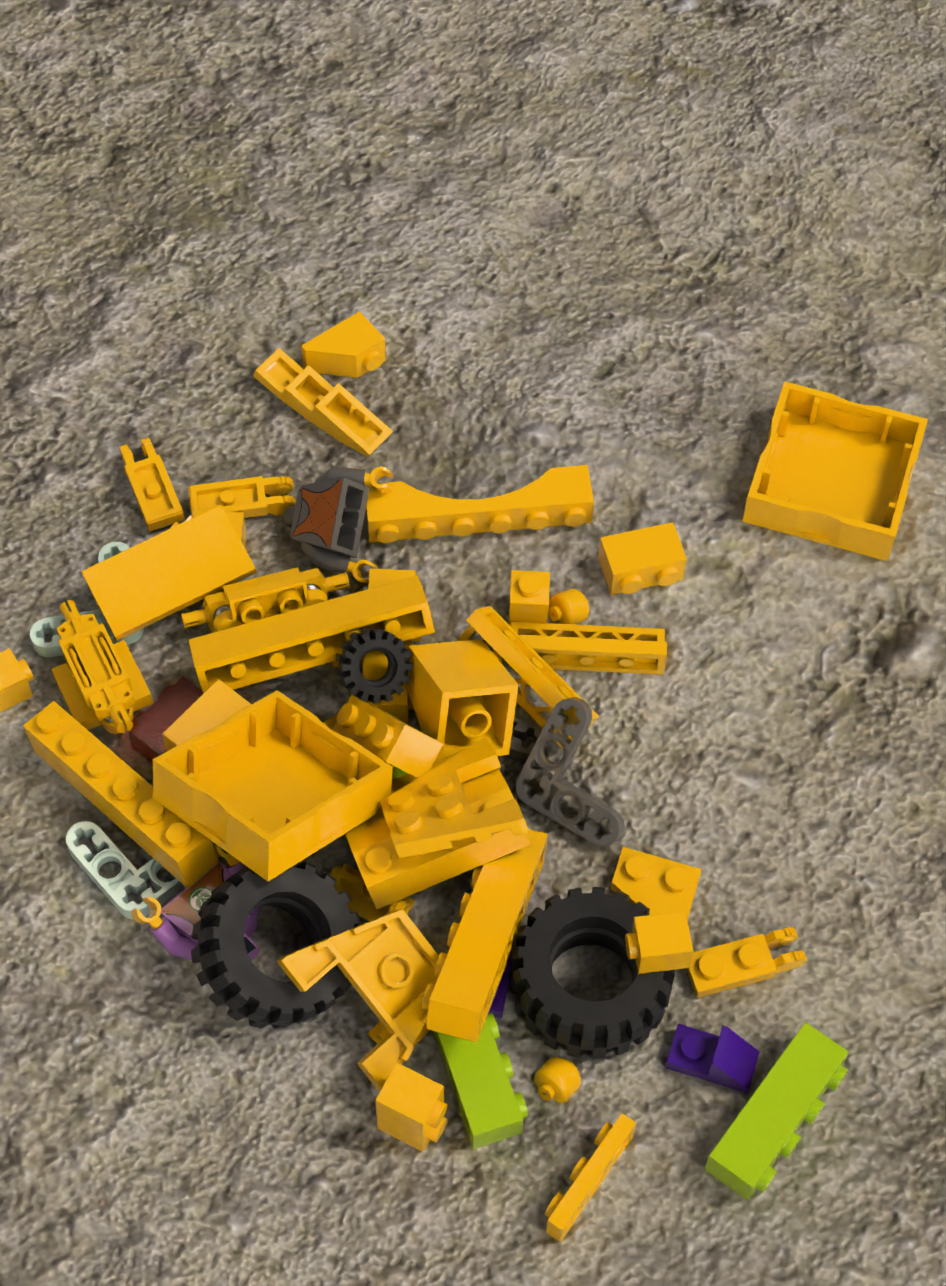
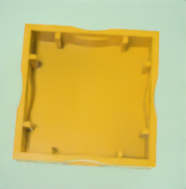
M784 381L771 421L765 450L760 455L747 496L742 522L888 561L928 419L880 406L854 403L835 394Z
M276 690L235 713L220 726L197 734L154 758L153 799L269 882L382 811L380 801L391 795L393 766L352 739L331 730L317 716Z

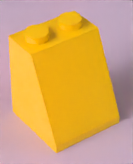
M482 639L408 645V650L412 656L408 660L413 663V671L408 670L407 676L411 677L409 684H405L420 728L423 733L443 744L434 762L463 751L489 736L497 756L509 755L519 685Z

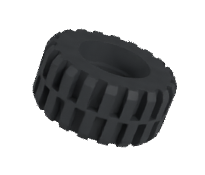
M304 861L298 866L289 868L269 882L250 868L244 867L217 886L211 892L212 896L203 902L198 911L201 919L193 925L191 935L193 939L198 940V945L191 949L192 963L200 962L203 971L196 976L201 987L208 983L214 991L208 998L217 1007L225 1003L229 1007L227 1015L236 1021L247 1018L249 1019V1026L263 1028L267 1025H272L274 1029L285 1028L295 1023L299 1024L336 1004L335 999L345 995L352 985L338 966L335 965L306 992H300L292 981H277L258 970L251 961L245 947L244 928L247 917L253 910L261 906L277 907L291 914L302 926L308 940V946L361 924L358 912L350 913L347 907V903L352 901L346 890L338 893L333 887L337 880L328 873L322 876L316 875L317 868L313 864Z
M579 887L568 890L567 898L561 899L556 894L546 899L544 911L536 907L528 915L527 925L520 927L516 936V947L513 948L511 991L515 995V1007L519 1016L527 1017L526 1027L534 1036L540 1032L545 1034V1045L554 1050L557 1049L559 1044L568 1047L567 1055L579 1058L580 1051L591 1052L592 1059L605 1058L606 1050L613 1049L614 1054L618 1056L629 1051L630 1042L634 1041L635 1044L640 1045L649 1038L651 1028H657L663 1019L665 1008L668 1007L675 977V970L638 974L636 959H628L625 935L632 932L634 917L649 915L650 909L641 902H637L635 906L628 902L629 895L617 891L615 896L604 894L605 888L593 887L592 893L583 894L582 889ZM597 945L615 952L625 961L632 973V982L623 993L608 1000L589 1001L580 999L568 993L556 981L552 974L553 962L562 953L576 946Z

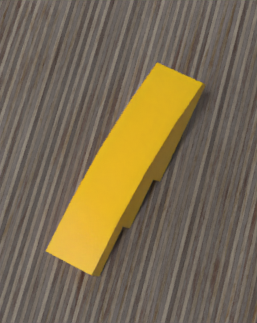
M280 348L255 370L253 377L284 403L338 441L368 458L393 432L339 383L333 387L309 365L303 369Z

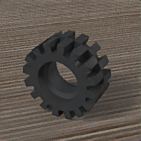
M363 628L361 633L353 632L350 634L349 637L351 639L348 642L343 641L339 647L343 648L341 654L336 653L335 658L339 662V667H335L336 674L341 678L339 680L341 685L349 693L365 702L380 703V700L388 702L393 700L392 695L394 693L400 695L404 691L401 688L403 683L409 684L411 677L407 676L408 670L413 671V663L408 660L412 656L410 651L404 647L405 643L395 635L379 628ZM372 650L382 651L388 660L386 673L377 680H367L360 672L362 657Z

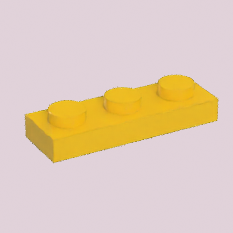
M621 1113L614 1125L609 1121L604 1124L595 1138L594 1144L598 1148L590 1160L584 1156L579 1160L569 1177L574 1182L565 1195L558 1192L548 1205L544 1215L549 1217L546 1228L548 1235L560 1243L562 1242L633 1138L636 1127L635 1121Z

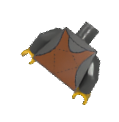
M333 467L318 477L314 483L300 487L296 505H290L284 511V522L288 527H291V538L302 542V551L316 566L339 574L344 572L352 573L359 582L369 584V579L362 577L361 570L367 565L378 569L377 565L363 559L355 563L350 561V558H357L370 489V487L364 484L373 485L380 494H389L393 490L388 484H378V480L384 476L393 477L390 470L386 467H377L371 473H365V469Z

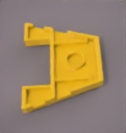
M489 736L482 738L380 801L399 858L450 849L454 840L475 836L477 843L493 840L492 833L511 829L513 836L529 832L516 798L477 814H473L461 783L501 768Z
M403 909L393 911L282 956L276 961L300 992H306L335 965L342 971L389 1031V1034L357 1062L358 1066L380 1092L395 1064L399 1063L402 1065L404 1061L408 1060L415 1048L413 1044L423 1026L427 1024L428 1010L422 1009L424 993L429 983L435 985L438 979L435 978V969L439 955Z

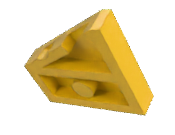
M622 847L612 880L611 890L615 893L620 891L629 895L628 902L634 906L637 902L643 903L650 909L649 915L686 911L688 920L702 869Z

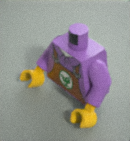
M215 843L213 847L216 855L226 858L228 862L226 866L220 861L189 889L186 888L162 908L155 898H142L151 910L148 918L144 917L137 908L132 909L131 915L133 920L141 924L148 923L151 926L149 931L171 955L192 960L191 949L198 945V940L193 939L191 935L193 925L201 919L198 911L203 902L212 896L211 892L222 882L242 868L247 867L229 853L225 854L221 847ZM260 907L248 915L244 928V943L251 961L260 952L259 947L249 938L258 929L256 916L260 911Z

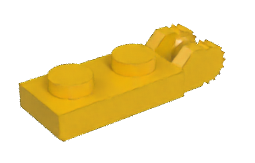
M148 437L141 440V449L147 459L134 462L132 451L127 444L120 446L119 450L125 465L126 476L150 532L172 525L175 522L184 521L185 518L160 454H156Z
M259 476L192 485L188 487L192 517L194 518L219 505H222L224 510L244 512V518L268 515V513L275 516L283 515L288 506L296 505L295 497L284 495L294 490L293 480L286 476L268 478Z
M795 928L778 929L765 936L764 934H759L693 952L690 967L686 968L696 998L775 978L778 973L799 968L806 964L807 958L802 950L785 953L775 959L772 958L770 953L771 949L789 945L797 940L798 935Z

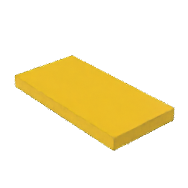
M222 505L214 507L81 571L116 641L204 599L207 595L223 590L225 585L237 583L257 573L251 558Z

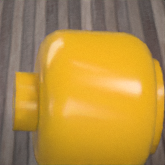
M571 588L558 592L549 601L550 608L548 613L552 621L559 620L561 624H578L589 616L588 600L577 589Z
M552 1057L537 1070L534 1076V1083L538 1087V1094L543 1100L551 1101L554 1099L558 1103H566L581 1086V1076L577 1067L571 1061L562 1057Z

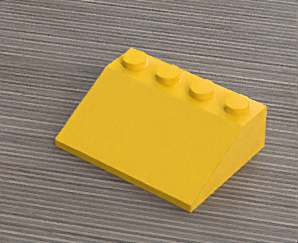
M453 754L444 759L434 762L430 770L437 767L446 760L450 759L451 757L455 756L456 754ZM499 768L461 783L473 814L514 799ZM408 773L392 780L391 794L414 781L417 777ZM383 810L345 833L376 910L531 844L528 832L513 836L510 829L492 833L493 840L477 843L474 836L452 841L453 845L450 849L399 858Z

